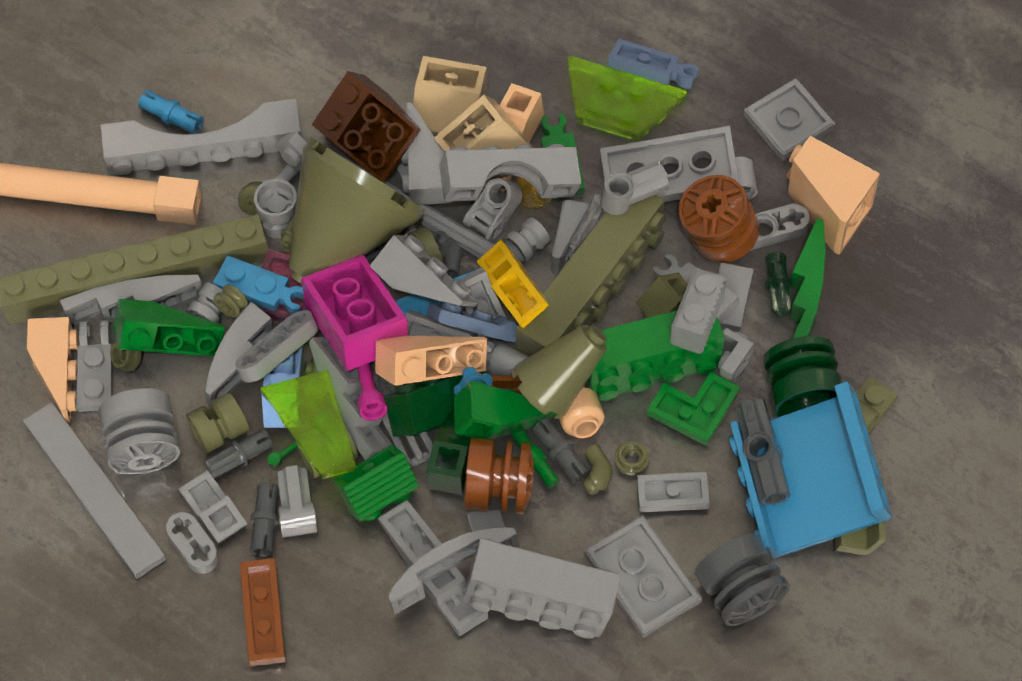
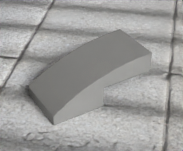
M208 470L179 488L178 492L217 544L247 526L246 521L228 495L225 496Z

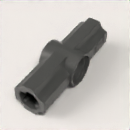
M763 398L745 400L735 408L744 440L743 452L749 459L760 503L762 505H776L786 501L791 496L782 464L783 452L777 444L766 401ZM769 446L765 455L757 457L761 448Z

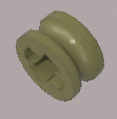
M230 284L222 288V293L219 292L214 296L216 306L230 318H236L240 313L239 310H244L248 306L244 294Z

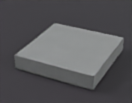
M797 78L745 108L743 116L781 161L790 157L798 144L803 146L809 136L818 140L835 128L834 121Z

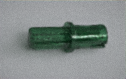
M772 252L765 257L768 276L765 288L770 294L771 312L776 317H783L791 313L789 289L792 287V281L788 278L786 254L780 252V260L778 261L777 252Z

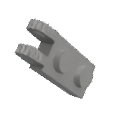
M109 320L101 321V344L90 345L91 328L89 322L83 321L79 324L80 345H78L76 397L78 412L98 411L102 402L113 396V364L110 355L112 344Z

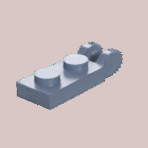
M443 302L442 306L429 303L426 314L438 323L516 343V328L519 326V323L514 322L510 318L499 315L492 319V314L482 310L473 309L472 314L462 311L463 306Z

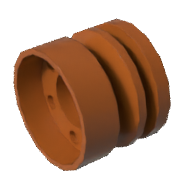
M709 175L695 181L685 190L679 202V217L696 251L705 259L716 263L732 262L744 257L754 247L759 237L760 223L744 188L735 179L724 175Z
M471 437L465 488V511L488 513L492 497L500 499L501 514H507L509 499H516V515H525L526 506L532 495L534 461L530 449L531 442H522L520 457H513V441L508 440L504 454L500 456L496 455L494 439Z

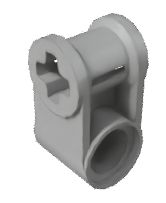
M490 180L485 185L476 202L466 213L463 225L467 228L473 227L483 234L486 240L494 243L505 230L507 222L522 200L520 186L511 180ZM505 186L507 197L501 203L498 198V192L501 187Z

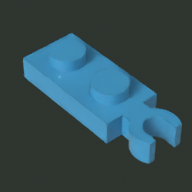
M227 255L213 281V285L221 289L227 284L235 286L244 294L247 302H252L276 312L279 304L284 305L290 314L301 311L300 305L293 303L292 300L295 298L304 300L302 287L294 286L288 288L289 278Z

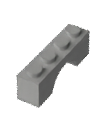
M553 144L546 148H533L530 145H521L514 149H500L498 146H488L481 150L455 147L445 151L439 164L444 201L477 200L484 184L493 177L500 175H514L525 179L533 185L541 198L574 197L581 185L576 147H565L562 144Z

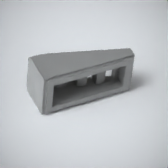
M565 200L562 204L552 253L551 271L555 274H559L588 223L590 205L588 203Z

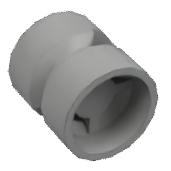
M283 179L264 181L257 187L254 193L256 214L260 216L264 234L274 239L282 238L281 232L285 230L292 220L296 210V190L294 186Z

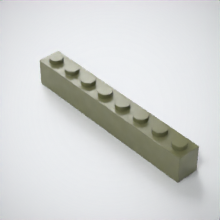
M256 214L1 276L0 304L7 324L12 325L28 321V319L63 312L60 303L61 299L92 288L125 280L162 275H198L199 278L216 275L227 255L252 265L270 262L260 216Z

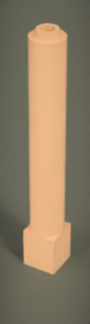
M0 163V196L155 214L157 221L190 225L197 224L202 201L199 180L160 176L159 181Z

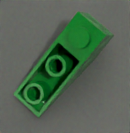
M119 299L113 331L119 350L215 356L223 339L225 326L153 301Z
M470 381L454 397L455 434L467 437L495 439L534 428L537 423L542 426L544 424L541 420L547 417L552 418L556 415L552 411L547 415L543 414L522 394H518L513 390H503L487 386L483 382Z

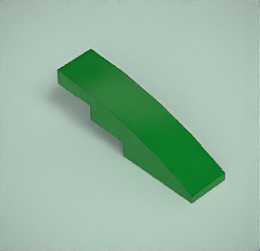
M819 218L816 219L792 272L790 288L797 290L798 294L792 305L790 320L799 323L793 338L811 336L817 314L825 264L824 222Z

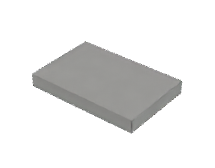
M643 515L584 550V556L593 568L621 575L615 600L642 638L702 601L698 591Z

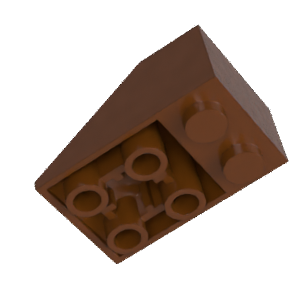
M347 71L312 123V126L383 183H385L421 130L387 92L366 75Z

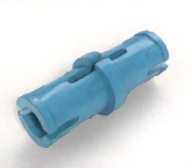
M149 89L144 91L145 95H141L138 107L163 119V123L167 125L174 124L191 134H198V130L202 129L204 117L185 109L180 105L179 101L174 99L168 100Z

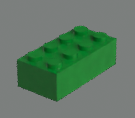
M678 310L601 330L607 338L605 342L607 351L585 383V387L595 391L599 400L608 401L621 393L629 391L642 392L649 389L651 385L663 382L672 384L682 380L685 376L697 373L699 375H706L710 371H715L722 357L724 334L718 317L715 318V323L713 324V329H711L708 341H706L704 352L700 354L670 343L671 326Z

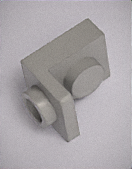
M725 328L723 330V350L726 352L721 357L718 368L720 369V377L735 384L752 360L754 343L745 334L738 331L733 332Z

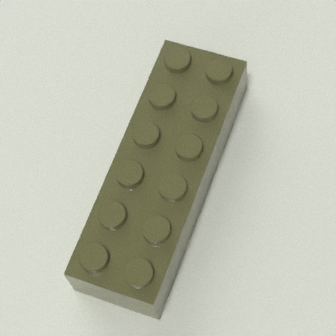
M654 195L630 205L627 212L621 215H611L607 212L604 214L543 293L549 306L526 327L522 328L519 325L516 328V350L531 356L581 325L591 327L595 321L600 322L608 311L610 300L613 296L618 298L622 294L628 282L626 279L632 271L637 273L641 269L646 259L645 254L651 247L655 249L664 236L662 225L666 218V215L663 214L664 199Z

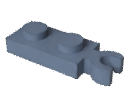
M618 38L607 63L608 67L623 73H630L667 86L670 80L675 81L680 87L685 89L692 88L693 80L697 78L699 67L694 64L678 63L679 57L620 38Z

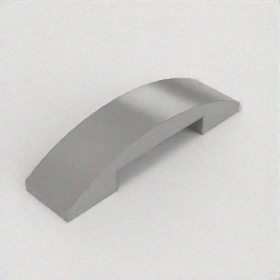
M499 527L477 530L455 537L426 553L406 570L389 593L388 599L394 614L426 598L422 584L474 556L480 539L517 548L519 542L515 529Z

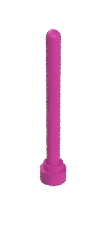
M370 363L357 367L362 389L358 399V408L363 419L373 421L382 418L387 413V405L383 397L384 395L375 388Z

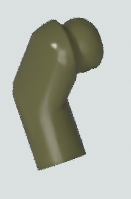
M599 444L590 446L584 452L592 469L589 474L590 476L584 479L583 486L588 493L593 495L597 494L600 490H605L613 475L612 466Z

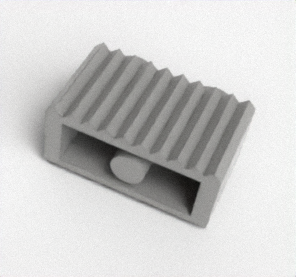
M699 268L694 269L671 326L670 343L672 345L698 354L704 352L706 341H708L715 318H717L720 306H722V301L724 300L726 287L724 276Z

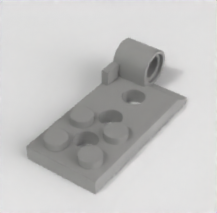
M730 126L600 148L604 181L612 172L628 173L653 162L662 164V166L669 163L678 165L679 167L676 172L667 174L669 189L657 194L665 202L681 199L689 186L709 175H724L735 179L744 188L749 200L758 193L753 161L747 157H735ZM699 158L711 160L710 165L706 168H697L694 166V162ZM612 192L616 195H620L619 192Z

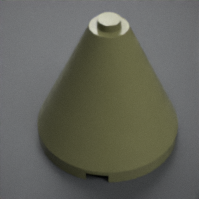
M310 137L303 148L288 266L294 272L290 277L302 284V277L360 255H366L391 239L393 235L399 234L416 223L425 209Z

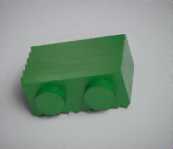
M389 445L387 448L382 449L381 452H377L374 456H370L369 459H365L364 462L347 470L346 473H342L339 477L334 478V482L349 513L359 522L376 519L382 514L383 508L392 503L406 501L411 497V492L419 487L406 456L394 445Z

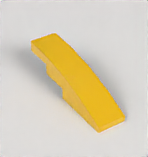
M499 240L476 261L486 271L492 284V289L522 328L526 327L549 306L534 280L503 240Z

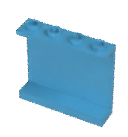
M848 381L834 386L837 397L771 420L777 444L783 452L782 464L791 496L786 501L779 504L762 505L760 503L749 459L743 452L744 440L739 422L734 421L730 423L733 435L729 436V441L736 456L739 455L742 465L737 468L742 485L744 487L747 486L750 495L749 498H746V505L751 517L756 518L758 526L754 533L761 538L774 559L893 518L857 392ZM769 446L761 448L757 457L765 455Z

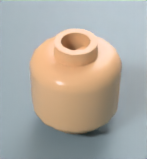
M583 387L568 412L559 419L563 431L569 436L577 438L591 437L603 424L605 415L596 392L590 388Z

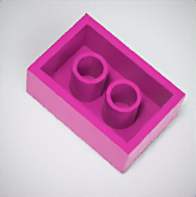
M364 255L301 278L305 307L312 313L317 326L346 371L375 361L376 340L408 335L406 316L376 272L370 267Z

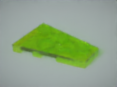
M328 370L260 387V392L274 408L283 425L293 435L298 446L321 479L356 470V464Z

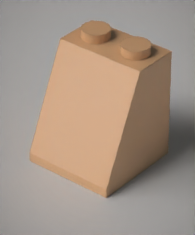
M809 136L804 145L798 144L790 156L789 162L792 163V166L786 177L790 180L788 194L796 204L802 205L808 210L810 215L809 221L813 226L817 218L823 220L825 242L834 253L840 255L873 206L880 173Z

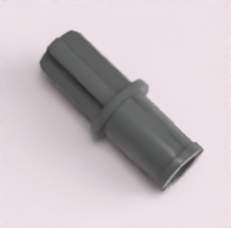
M261 428L238 443L235 440L232 441V446L207 459L205 465L212 477L217 478L241 464L243 466L248 465V460L273 448V442L269 438L257 444L259 440L269 435L264 428Z

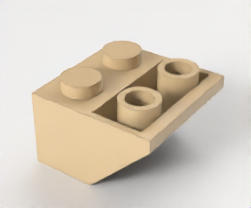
M428 56L422 57L415 84L413 105L433 135L439 134L482 95H486L487 67Z
M482 95L434 137L444 152L455 147L481 150L488 146H498L500 149H514L521 145L531 146L496 100L486 95ZM504 175L496 176L492 179H501Z

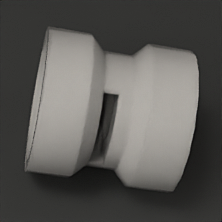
M530 217L521 224V229L518 232L512 231L504 238V242L518 260L525 264L533 257L534 251L545 248L551 243V239L542 224Z
M205 283L198 292V300L193 301L189 305L186 313L218 323L221 311L214 302V296L219 292L222 293V289L216 285Z

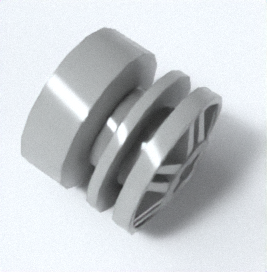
M138 388L120 392L102 402L98 411L102 432L106 437L104 445L110 469L123 474H143L167 467L177 460L180 455V448L176 429L172 426L174 417L168 394L162 390Z

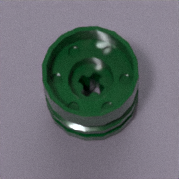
M821 336L792 338L773 346L764 354L763 364L767 371V381L772 385L770 394L774 412L778 417L837 397L834 386L843 382L840 374L837 372L838 361L835 358L834 345L830 339Z

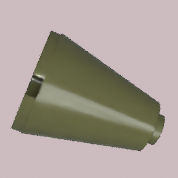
M581 325L519 362L512 368V377L514 379L517 375L519 376L522 383L518 386V389L535 408L545 415L552 411L556 413L554 419H560L568 412L607 351L605 343L607 338L598 327L594 325L591 327Z

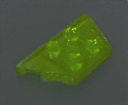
M569 55L568 71L570 73L576 123L639 141L649 132L653 125L659 124L667 117L668 111L678 103L680 105L683 104L687 98V90L670 85L667 86Z

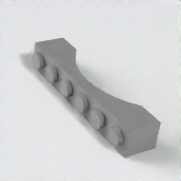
M296 98L265 102L239 122L220 130L202 134L181 135L165 133L148 128L134 120L100 125L103 156L108 175H126L140 170L149 169L157 171L170 166H192L200 162H223L230 158L258 157L262 154L274 152L282 153L275 144L283 136L294 132L301 136Z

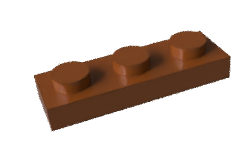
M275 558L240 562L249 665L251 667L286 662Z

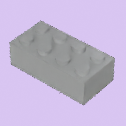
M480 539L471 563L462 602L470 604L471 608L478 611L487 612L495 610L504 613L506 617L513 620L522 621L529 619L539 622V625L547 629L556 630L564 628L574 631L575 635L582 638H600L612 616L621 575Z

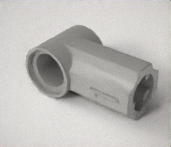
M657 162L628 173L612 172L604 181L600 200L602 208L611 215H621L627 212L630 205L667 191L669 189L667 172L662 164ZM612 192H619L622 195H616Z
M297 465L285 467L277 472L279 496L281 499L279 516L282 536L285 538L318 533L314 502H311L307 468Z

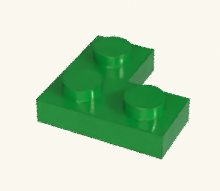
M711 371L694 398L663 383L647 409V416L708 446L739 395L741 387Z

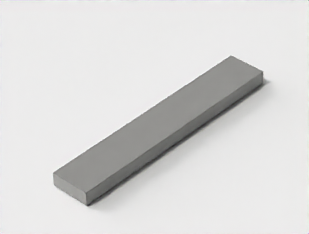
M52 402L23 420L27 430L136 579L166 560L163 552Z

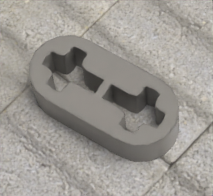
M186 512L173 514L166 523V531L170 542L193 572L198 574L211 572L218 563V553L214 543L191 514ZM180 524L183 527H188L191 538L187 540L181 532L177 533L176 527ZM198 546L202 553H207L208 560L203 562L200 558L197 559L193 548Z

